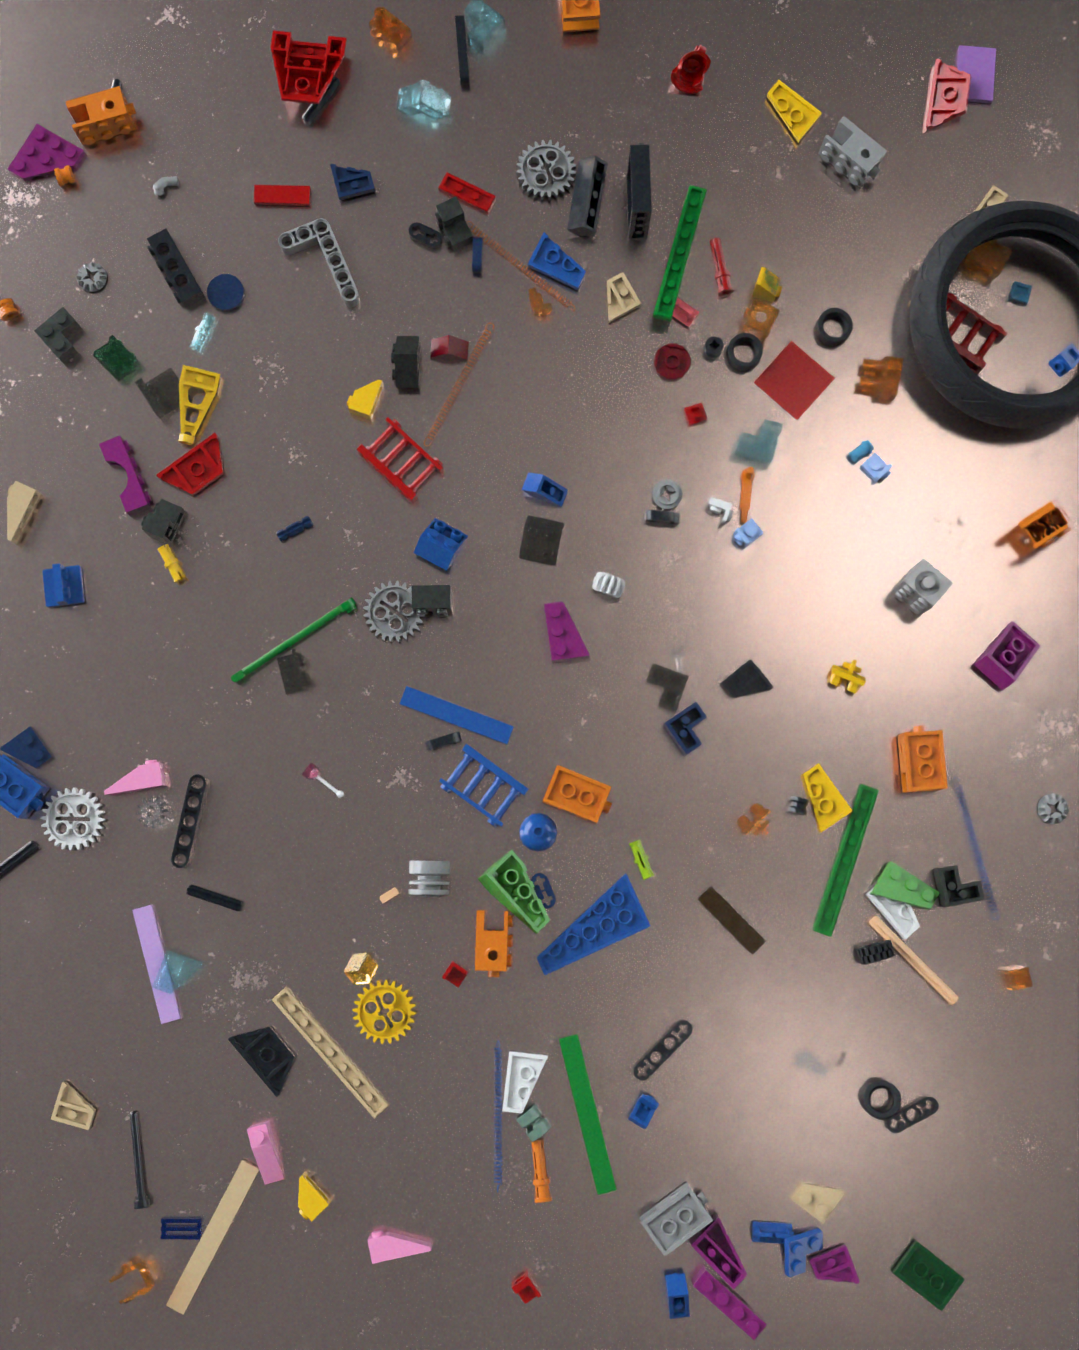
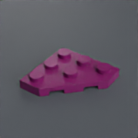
M36 124L7 170L20 179L27 181L31 180L32 177L55 174V168L62 169L66 165H70L71 169H76L85 152Z

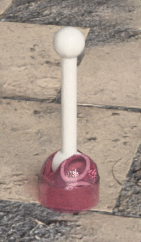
M310 763L302 773L307 779H318L335 792L338 798L344 796L343 791H338L318 775V768L313 763Z

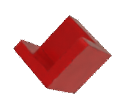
M453 960L442 978L459 988L469 970Z
M529 1272L515 1280L511 1285L515 1294L518 1293L525 1304L536 1296L538 1298L542 1296L541 1290Z

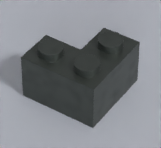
M455 196L436 205L435 222L440 231L443 230L446 235L443 238L447 247L451 246L454 252L473 243V235L465 221L464 211L457 197Z
M64 307L60 308L34 330L63 364H66L78 353L67 338L76 332L80 325Z
M397 336L396 343L392 344L391 364H395V369H392V380H396V388H419V336Z
M161 499L159 503H156L153 513L149 512L147 516H144L141 522V529L149 537L171 545L186 511L176 504Z
M413 585L412 610L420 615L428 614V611H432L433 614H437V617H448V614H452L451 585Z
M957 865L933 869L937 890L940 892L941 907H951L985 900L981 880L961 883Z

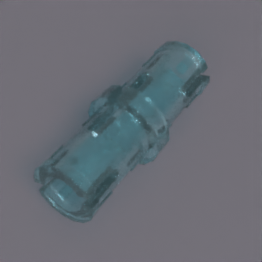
M207 312L204 313L199 327L195 328L196 333L191 344H189L190 348L196 351L201 350L206 337L210 335L209 330L216 319L215 316Z

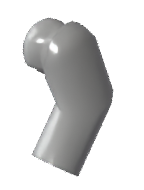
M162 177L153 184L154 194L160 196L164 194L165 187L178 186V177Z

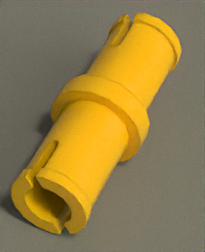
M165 544V547L164 545L159 547L157 550L163 558L164 566L169 570L174 583H178V580L179 582L184 580L186 577L178 564L179 560L174 557L169 544Z

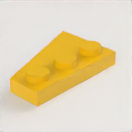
M780 80L767 93V98L799 143L821 117L822 112Z
M819 763L803 774L820 832H823L853 811Z

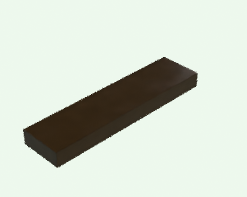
M711 885L697 898L751 955L766 942Z

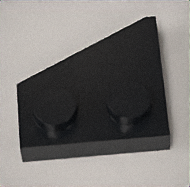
M751 659L720 683L732 698L774 688Z

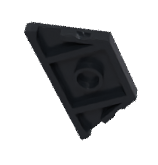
M271 1026L230 1037L228 1040L273 1094L278 1097L295 1060V1054Z

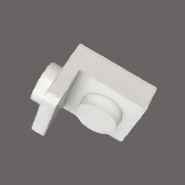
M710 497L707 505L710 511L716 514L724 513L721 524L725 525L726 520H731L734 510H731L732 504Z

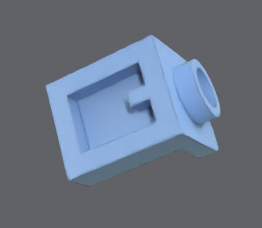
M874 452L860 467L877 482L880 478L884 481L891 474L889 470L892 465H887Z
M751 518L740 528H737L733 534L735 535V541L740 546L743 545L746 548L763 535V531Z

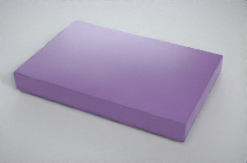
M959 45L957 69L970 74L972 77L968 102H993L996 48Z

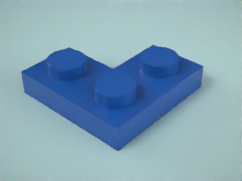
M816 1228L785 1238V1274L789 1278L805 1273L806 1255L823 1249V1231Z

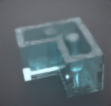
M472 0L464 9L465 20L474 26L467 34L468 45L483 55L505 29V17L482 0Z
M421 80L418 83L399 89L396 110L409 117L423 113L438 120L448 117L451 95L444 92L442 88L431 85L429 81Z
M764 419L759 436L741 432L734 455L770 465L774 458L783 424Z

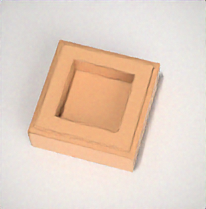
M394 887L381 895L379 899L382 904H385L401 893L398 888Z

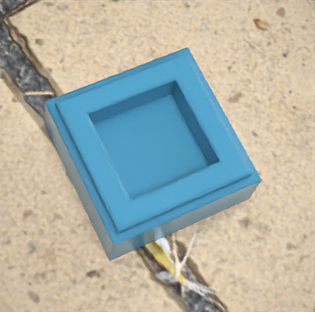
M1014 281L1008 300L1027 305L1032 286Z

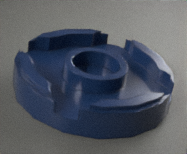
M221 274L210 281L207 287V297L215 309L232 311L242 304L245 290L241 281L236 276Z

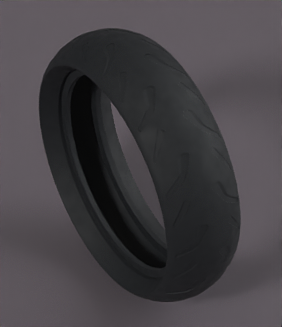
M1003 202L975 211L950 227L930 249L920 266L912 290L910 303L911 337L915 353L926 376L938 392L956 408L973 418L996 426L1017 429L1045 427L1060 423L1079 414V373L1064 387L1049 393L1023 395L1004 391L981 379L966 365L954 346L947 323V296L954 273L965 256L971 250L984 243L1008 237L1034 239L1056 248L1079 268V215L1077 213L1045 202Z

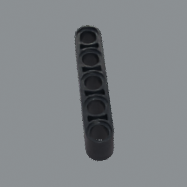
M199 774L193 775L189 779L171 857V862L176 868L189 867L194 856L209 789V780ZM201 778L203 780V786L197 789L195 787V781ZM194 797H197L199 800V804L197 807L193 808L191 806V800ZM190 816L195 820L194 825L191 827L186 824V820ZM185 835L190 837V843L187 846H184L182 843V838ZM181 854L186 857V862L183 865L178 863V857Z

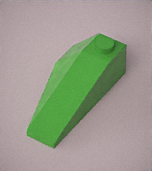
M510 850L490 866L478 880L492 896L537 934L550 919L541 899H538L535 886L526 873L527 868L513 850Z

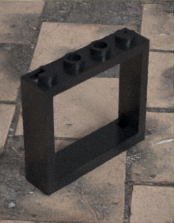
M639 143V145H630L626 175L628 239H647L652 212L649 145Z

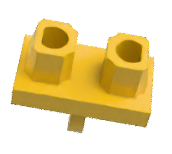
M853 659L851 663L844 661L842 664L844 668L834 664L831 668L830 683L840 687L843 678L849 680L847 690L855 694L861 686L865 685L866 680L865 677L853 673L854 671L860 674L862 668L856 666L857 660Z

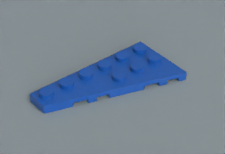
M627 873L536 957L544 976L651 926Z

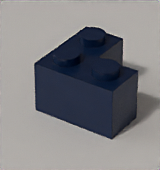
M697 701L663 724L684 756L702 745V742L692 728L704 721L707 716Z

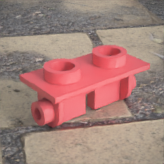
M677 297L672 317L689 327L699 314V311Z

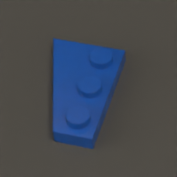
M544 232L528 262V267L578 290L586 275V271L562 251L561 247L557 243L555 244Z

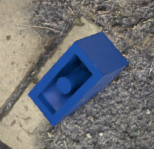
M528 473L522 487V491L532 497L558 507H562L568 489L547 476L536 473Z
M685 1273L665 1275L670 1319L690 1317L689 1294Z

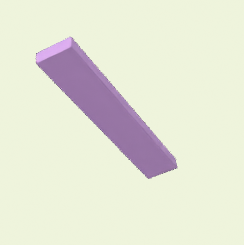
M153 905L134 909L132 911L161 1024L181 1019Z

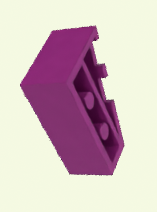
M564 602L544 604L551 662L558 663L590 658V654Z
M716 1212L712 1216L713 1221L697 1232L689 1240V1243L734 1290L747 1277V1273Z

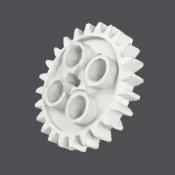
M73 787L72 793L68 788H65V794L57 791L58 798L51 796L53 802H46L49 808L42 809L43 812L47 813L46 816L41 817L42 820H46V823L42 824L41 827L48 829L44 832V835L51 834L48 840H56L54 846H59L62 843L61 849H66L69 846V850L73 851L76 846L78 850H82V844L85 847H89L88 841L95 843L94 835L101 836L98 829H104L100 822H104L106 819L101 818L100 815L104 814L105 811H99L103 804H96L98 797L91 798L92 792H88L85 795V789H80L79 793L75 787ZM63 804L68 806V811L65 814H62L60 810ZM85 804L87 806V812L86 814L82 815L80 813V807ZM79 817L90 818V821H58L56 818ZM64 823L67 826V830L62 834L59 828ZM81 824H84L86 826V831L84 834H80L79 832V826Z

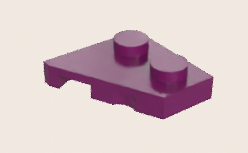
M846 1244L808 1258L816 1279L853 1282L854 1284L860 1283Z

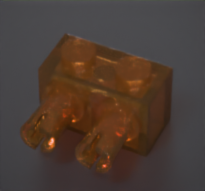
M378 7L374 10V17L369 22L370 34L375 39L383 41L390 51L394 50L399 53L412 39L411 29L384 7Z
M885 355L879 361L864 357L862 370L875 371L879 375L877 379L861 375L859 388L875 390V398L893 401L898 395L904 358Z

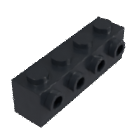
M596 155L579 159L567 226L568 231L579 237L596 234L608 166L606 161Z

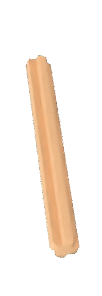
M878 916L870 919L869 925L884 940H891L893 949L950 1005L958 1001L959 997Z

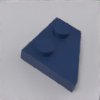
M330 164L339 200L375 191L370 171L356 170L352 167L343 168L336 166V164Z
M31 726L0 747L1 751L36 769H39L54 758Z

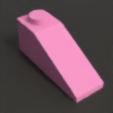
M157 760L145 761V765L138 766L104 791V795L111 796L165 787L163 763L157 762Z
M270 1121L250 1126L247 1129V1133L264 1184L284 1180Z
M383 1230L374 1231L368 1237L372 1264L429 1252L432 1249V1243L392 1232H383Z

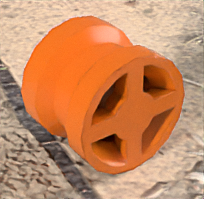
M66 165L62 169H54L60 187L65 186L66 183H75L70 165Z
M11 298L0 300V318L2 321L12 320L19 315L18 310L14 308V301Z

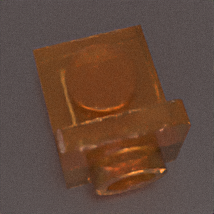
M536 287L528 289V297L534 316L548 315L552 311V302L543 304L541 293H537Z

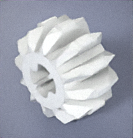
M597 572L593 579L592 587L594 590L612 597H621L625 589V581L605 572Z

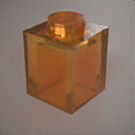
M1019 966L1003 970L1009 990L1033 987L1029 967Z

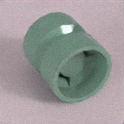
M536 1103L515 1118L521 1128H526L525 1133L531 1142L540 1138L552 1127L546 1117H541L542 1111Z

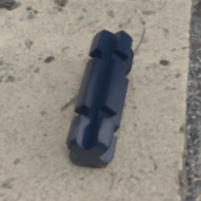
M306 516L302 518V521L298 520L285 527L286 529L277 531L276 534L280 541L288 539V536L291 537L303 531V528L311 527L313 523L310 517Z

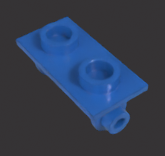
M753 1221L752 1242L785 1244V1238L794 1236L791 1223Z

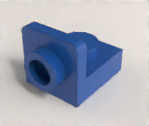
M1071 343L1051 359L1048 364L1059 377H1062L1079 363V351Z

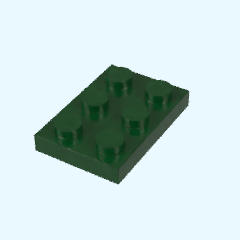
M916 1240L892 1271L894 1275L941 1312L965 1280L964 1277Z

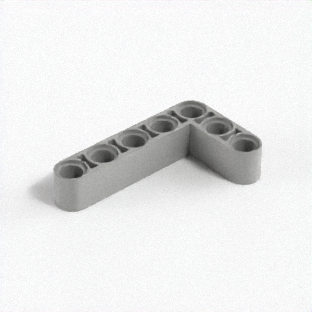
M326 219L314 220L284 232L279 236V246L286 255H292L319 244L344 304L348 307L358 305L360 298L330 224ZM321 227L327 228L324 232H318ZM302 235H309L307 239H301ZM285 242H292L290 246H284ZM327 244L334 245L331 249L325 248ZM335 260L341 261L337 266L332 265ZM341 277L348 278L345 282L339 281ZM350 293L355 294L354 298L352 299L346 298V296Z

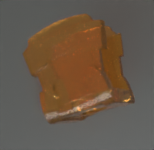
M992 240L971 250L967 255L965 264L969 270L982 272L986 277L994 280L1001 275L1002 269L1013 251L1005 246H1000L996 243L997 240Z
M754 299L751 308L747 307L743 318L746 320L743 324L742 332L745 333L747 326L763 332L764 336L761 341H765L771 335L773 324L778 318L780 310ZM758 312L766 314L767 318L764 322L756 320Z
M140 1259L135 1263L132 1261L127 1262L121 1266V1271L109 1278L111 1283L138 1268L145 1282V1285L123 1296L119 1300L120 1304H127L139 1294L145 1295L153 1288L155 1279L144 1259Z

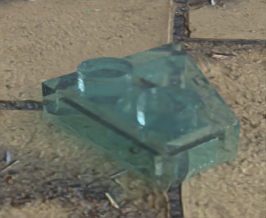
M167 950L152 988L171 994L202 966V962Z

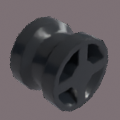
M717 336L707 339L704 346V353L707 357L714 359L721 355L724 347L722 339Z
M791 796V805L787 811L806 815V805L809 804L810 800Z

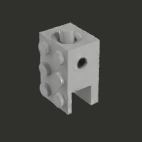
M843 116L836 127L833 137L825 136L818 154H820L824 161L831 163L837 172L843 173L848 177L852 184L861 188L870 177L875 180L881 173L879 167L887 150Z
M923 558L908 571L904 579L892 591L901 602L905 601L910 605L911 611L922 615L936 605L953 585V582Z
M688 1182L639 1217L642 1226L664 1257L710 1224L713 1219L704 1206L709 1202L704 1193L701 1192L696 1195Z

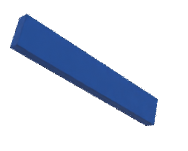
M406 686L400 701V705L506 745L514 726L408 686Z

